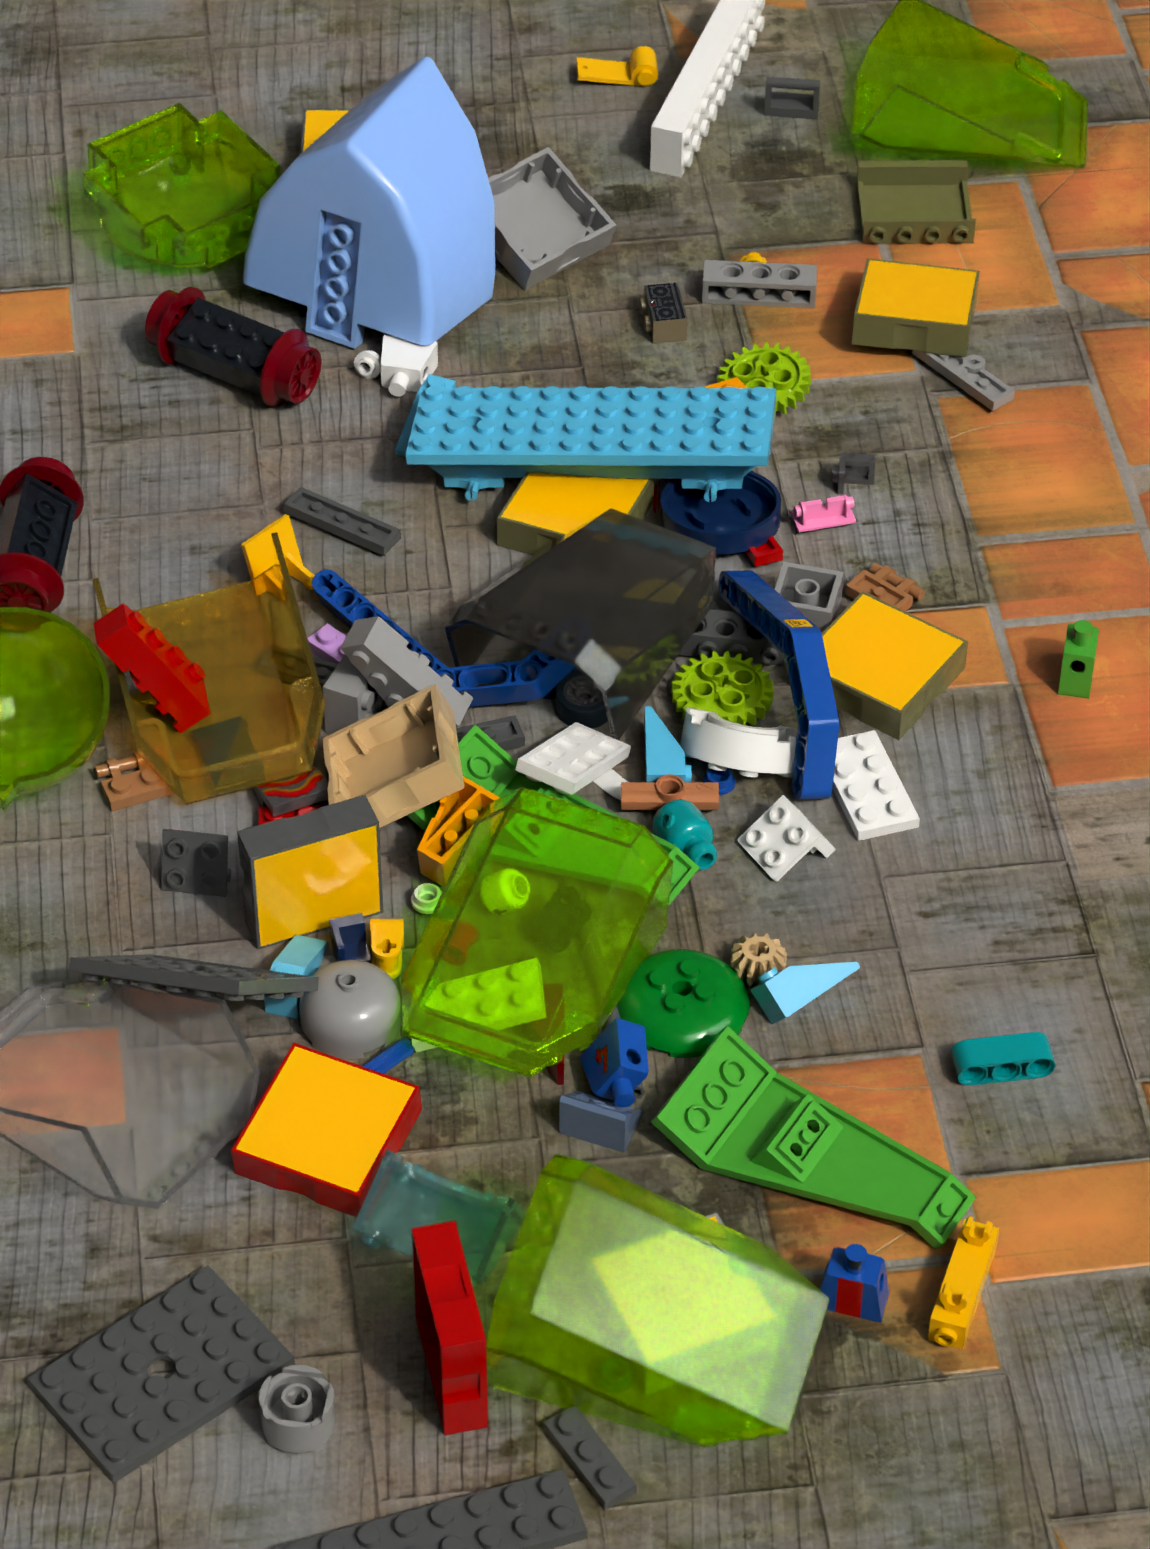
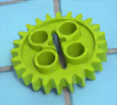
M768 342L764 343L763 348H759L754 343L753 350L750 351L742 347L743 354L740 355L733 352V360L725 359V367L719 368L720 375L717 376V383L737 377L747 388H776L774 418L777 411L784 415L787 414L786 407L788 406L796 409V401L804 402V394L810 393L809 386L812 385L810 365H807L806 358H800L799 351L791 353L790 346L781 350L780 343L775 344L773 348H769Z
M713 651L711 658L702 653L700 654V661L690 658L689 666L682 664L680 672H675V678L672 681V703H676V712H683V720L686 708L690 707L718 713L719 717L733 723L746 725V722L755 726L757 718L764 719L765 712L771 710V702H773L774 698L773 680H769V671L762 672V664L753 666L752 657L743 661L741 660V653H738L734 658L730 657L729 651H726L723 657H719L718 653Z

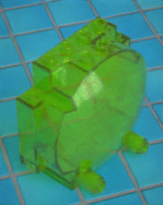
M177 103L88 143V171L83 172L84 195L99 208V219L105 234L125 253L155 265H167L174 268L206 266L209 269L240 253L246 252L260 199L280 177V164L222 110L198 120L181 103Z

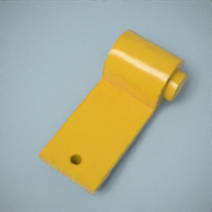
M647 46L635 48L630 55L629 62L576 58L577 80L645 87L654 84L658 79L656 53Z

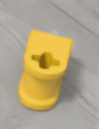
M404 918L370 919L372 964L384 970L392 979L397 978L402 971Z

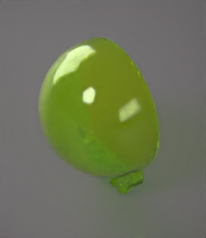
M0 607V808L5 811L18 795H28L48 790L69 779L87 763L103 738L110 714L109 678L104 661L91 640L72 623L52 613L27 607Z

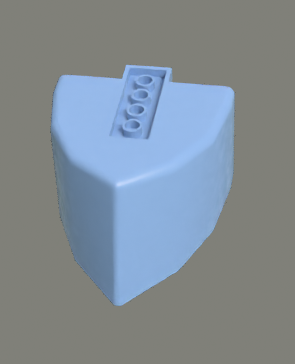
M430 57L421 58L366 95L303 151L260 199L245 252L243 283L307 306L305 332L355 349L363 343L366 326L415 344L431 345L493 296L495 278V212L492 191L475 130Z

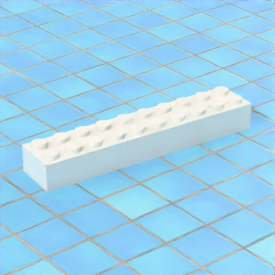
M765 0L719 1L651 126L650 171L682 177L686 167L690 168L694 152L699 151L702 137L707 136L710 122L715 121L718 107L723 106L726 92L732 89L734 76L739 75L742 61L747 60L750 46L754 47L757 33L763 30L765 18L761 16V10L764 8Z

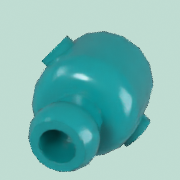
M683 799L672 800L664 804L657 811L652 823L654 835L676 845L700 867L699 870H706L714 865L717 859V850L712 844L714 837L712 826L692 802Z

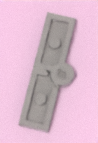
M913 350L912 354L992 411L1014 400L1015 390L986 371L985 359L979 355L961 357Z

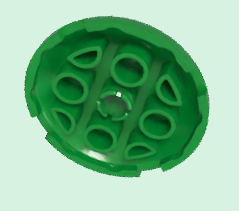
M689 949L660 951L637 961L620 979L614 996L620 1018L645 1027L647 1050L651 1051L654 1048L669 1052L670 1057L674 1058L702 1056L715 1037L726 1026L730 1027L739 1036L742 1032V1026L749 1015L750 1006L747 988L741 977L735 973V970L730 965L713 955Z

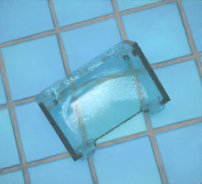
M387 1150L352 1228L362 1236L360 1242L377 1250L383 1245L413 1257L411 1228L455 1220L472 1287L476 1288L477 1283L485 1284L521 1227L526 1211L515 1199L502 1194H498L496 1198L490 1192L485 1194L431 1173L418 1164L415 1166L408 1162L403 1163L404 1157L402 1155Z

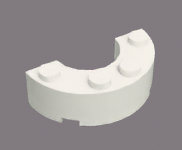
M687 707L680 746L685 751L686 757L708 762V768L713 770L726 771L727 768L739 770V774L747 777H758L759 773H771L792 778L797 729L785 726L772 728L746 726L724 720L715 712Z

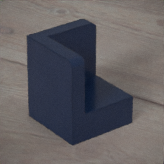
M359 913L329 919L331 944L336 961L361 960L372 963L366 942L363 914Z

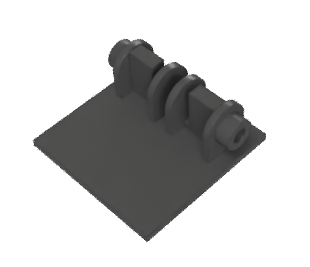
M163 829L161 890L226 897L227 882H230L231 869H228V835Z

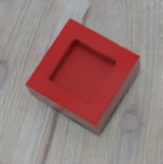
M773 535L768 538V542L757 548L754 546L750 547L749 551H745L755 567L783 560V549Z

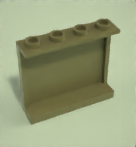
M967 160L858 161L856 185L863 244L974 243L976 219H972L967 185Z

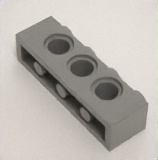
M704 260L702 303L815 308L817 265Z

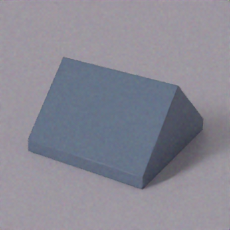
M581 1091L563 1094L559 1101V1133L625 1153L644 1110L631 1106L618 1107L614 1101Z

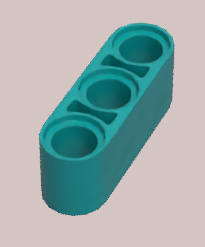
M1041 1032L966 1039L956 1043L951 1049L958 1081L963 1085L972 1086L1042 1078L1050 1075L1056 1067L1048 1037Z

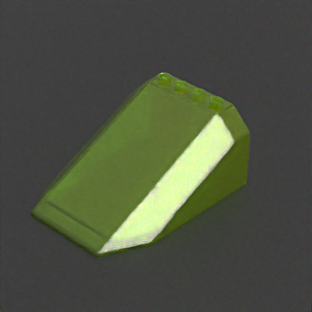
M899 0L870 41L856 73L849 140L859 147H865L876 152L1084 168L1087 151L1088 99L1073 89L1066 80L1062 79L1060 82L1047 71L1050 67L1044 61L923 0Z
M520 787L488 804L476 820L401 979L403 1035L529 1078L543 1071L545 1067L561 1062L563 1055L572 1050L578 1049L582 1051L588 1048L623 996L636 969L643 959L650 955L666 931L673 861L644 825L631 822L628 819L615 817L596 809L583 807L564 799L551 797L535 790Z
M555 1154L541 1170L494 1301L486 1344L487 1360L493 1386L496 1389L566 1409L576 1406L584 1414L704 1448L718 1446V1443L739 1439H742V1441L755 1440L763 1435L769 1437L788 1434L830 1298L771 1247L592 1163Z

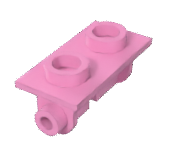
M846 494L826 498V505H822L821 499L807 502L801 501L798 505L793 506V510L790 511L798 533L856 523L851 508H854V499L852 496L847 497Z

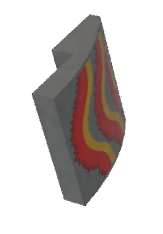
M309 766L252 784L251 787L262 807H268L275 817L328 800L327 787L329 781L316 767Z

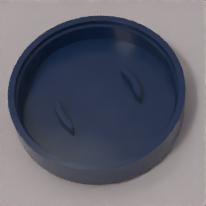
M750 471L743 477L742 489L717 490V498L714 502H711V495L710 501H705V490L682 488V479H672L661 493L660 522L664 532L679 545L694 551L709 554H734L749 551L750 547L754 546L757 548L768 542V538L772 535L774 536L780 527V493L770 480L753 471Z

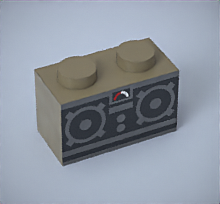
M678 282L645 285L644 297L639 298V308L641 315L645 314V332H650L653 344L686 341L687 315Z

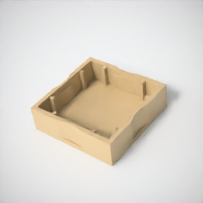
M436 684L396 702L380 713L361 719L322 738L325 766L329 773L327 787L329 805L366 795L379 821V828L465 788L454 710Z

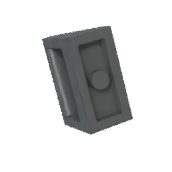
M766 77L764 116L818 120L820 80ZM772 88L814 91V95L772 92Z

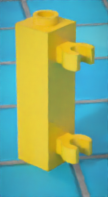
M972 1216L964 1219L930 1318L929 1341L936 1342L945 1347L964 1349L997 1249L999 1228L994 1227L992 1222L987 1221L986 1224L975 1222Z

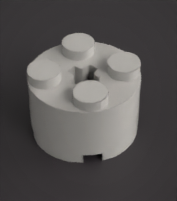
M290 1365L282 1368V1373L277 1374L273 1378L271 1374L263 1382L259 1392L262 1431L266 1437L267 1444L272 1448H278L290 1453H316L322 1450L325 1442L331 1437L336 1425L334 1389L331 1383L329 1384L324 1378V1374L310 1366Z

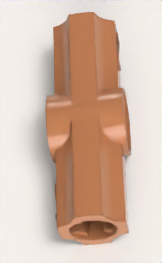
M671 774L661 776L656 782H621V810H656L657 812L664 804L678 799L692 802L699 810L719 809L718 782H684L680 777Z

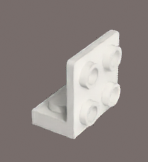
M784 795L738 838V842L776 882L809 851L815 853L818 850L828 858L836 850Z

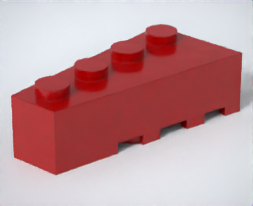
M123 603L93 623L97 645L123 673L129 670L135 686L142 693L147 690L151 693L157 702L155 707L163 715L169 712L174 717L175 722L173 726L180 734L211 714L204 684L205 673L202 667L197 662L192 663L187 659L180 647L171 645L158 628L153 629L148 625L138 611L133 612Z

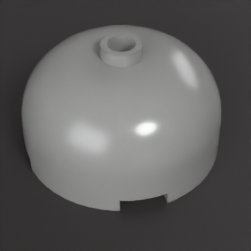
M341 960L322 967L312 975L313 977H319L318 991L304 992V996L300 998L299 1015L301 1031L312 1042L313 1048L337 1058L357 1059L363 1058L365 1052L377 1049L382 1045L386 1048L396 1038L402 1024L401 997L393 979L384 970L374 964L361 960Z

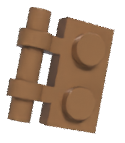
M874 563L869 572L864 569L845 586V594L853 599L863 591L903 611H907L912 606L913 598L918 601L922 600L925 590L918 587L916 581L910 578L904 579L895 574L896 572L893 568L887 565L883 567L878 563Z
M156 749L147 752L139 750L133 752V756L119 760L114 757L105 760V764L94 766L97 779L106 776L110 777V779L101 781V788L111 812L173 794L172 784L163 765L149 767V764L159 762ZM134 768L138 770L124 775L121 773Z

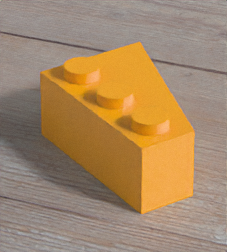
M464 776L465 788L440 799V807L435 817L431 818L417 848L421 874L444 888H447L508 825L505 800Z

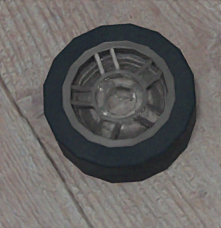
M593 671L570 673L556 686L555 711L559 719L568 726L577 722L591 729L600 727L608 722L614 714L615 688L611 681L602 674Z

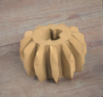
M753 932L751 938L741 935L738 943L733 944L730 967L735 970V973L743 981L747 982L748 987H751L753 984H760L761 982L758 977L771 968L775 967L778 972L785 969L787 953L785 948L781 947L779 939L770 940L768 933L761 937Z

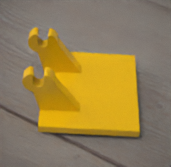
M283 515L241 544L256 596L261 597L270 591L280 597L285 604L292 605L296 602L295 598L290 597L294 592L281 581L288 575L302 582L309 590H313L312 580L315 575L303 566L289 515Z

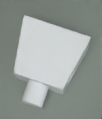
M384 335L381 354V385L384 388H388L389 392L397 397L403 396L406 391L418 392L429 374L432 375L438 366V342H434L431 345H419L395 336Z

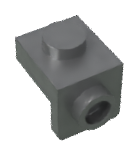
M840 453L839 465H833L832 482L838 483V494H844V483L874 485L876 455Z

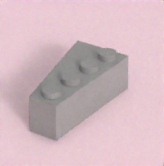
M379 616L355 620L340 649L367 679L370 686L383 698L387 706L390 707L396 702L436 684L454 710L455 724L458 727L473 697L466 691L459 693L452 687L454 681L445 673L441 674V676L428 666L430 660L422 653L419 654L408 649L407 645L409 642Z

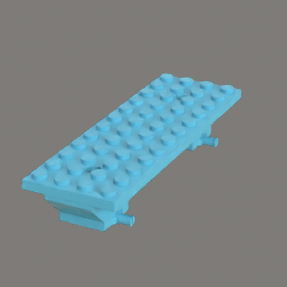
M431 386L421 390L405 454L406 464L430 466L444 477L445 487L466 489L465 498L471 501V497L473 501L477 499L479 489L489 487L504 488L506 478H523L526 472L607 478L682 479V488L705 490V501L709 502L711 495V502H714L717 498V490L742 489L743 477L756 466H768L775 421L776 388H647L643 386L636 388H617L614 386L606 388H588L585 386L576 388H558L555 386L547 388H529L526 386L517 388H500L497 386L488 388H470L468 386L441 388L439 386Z

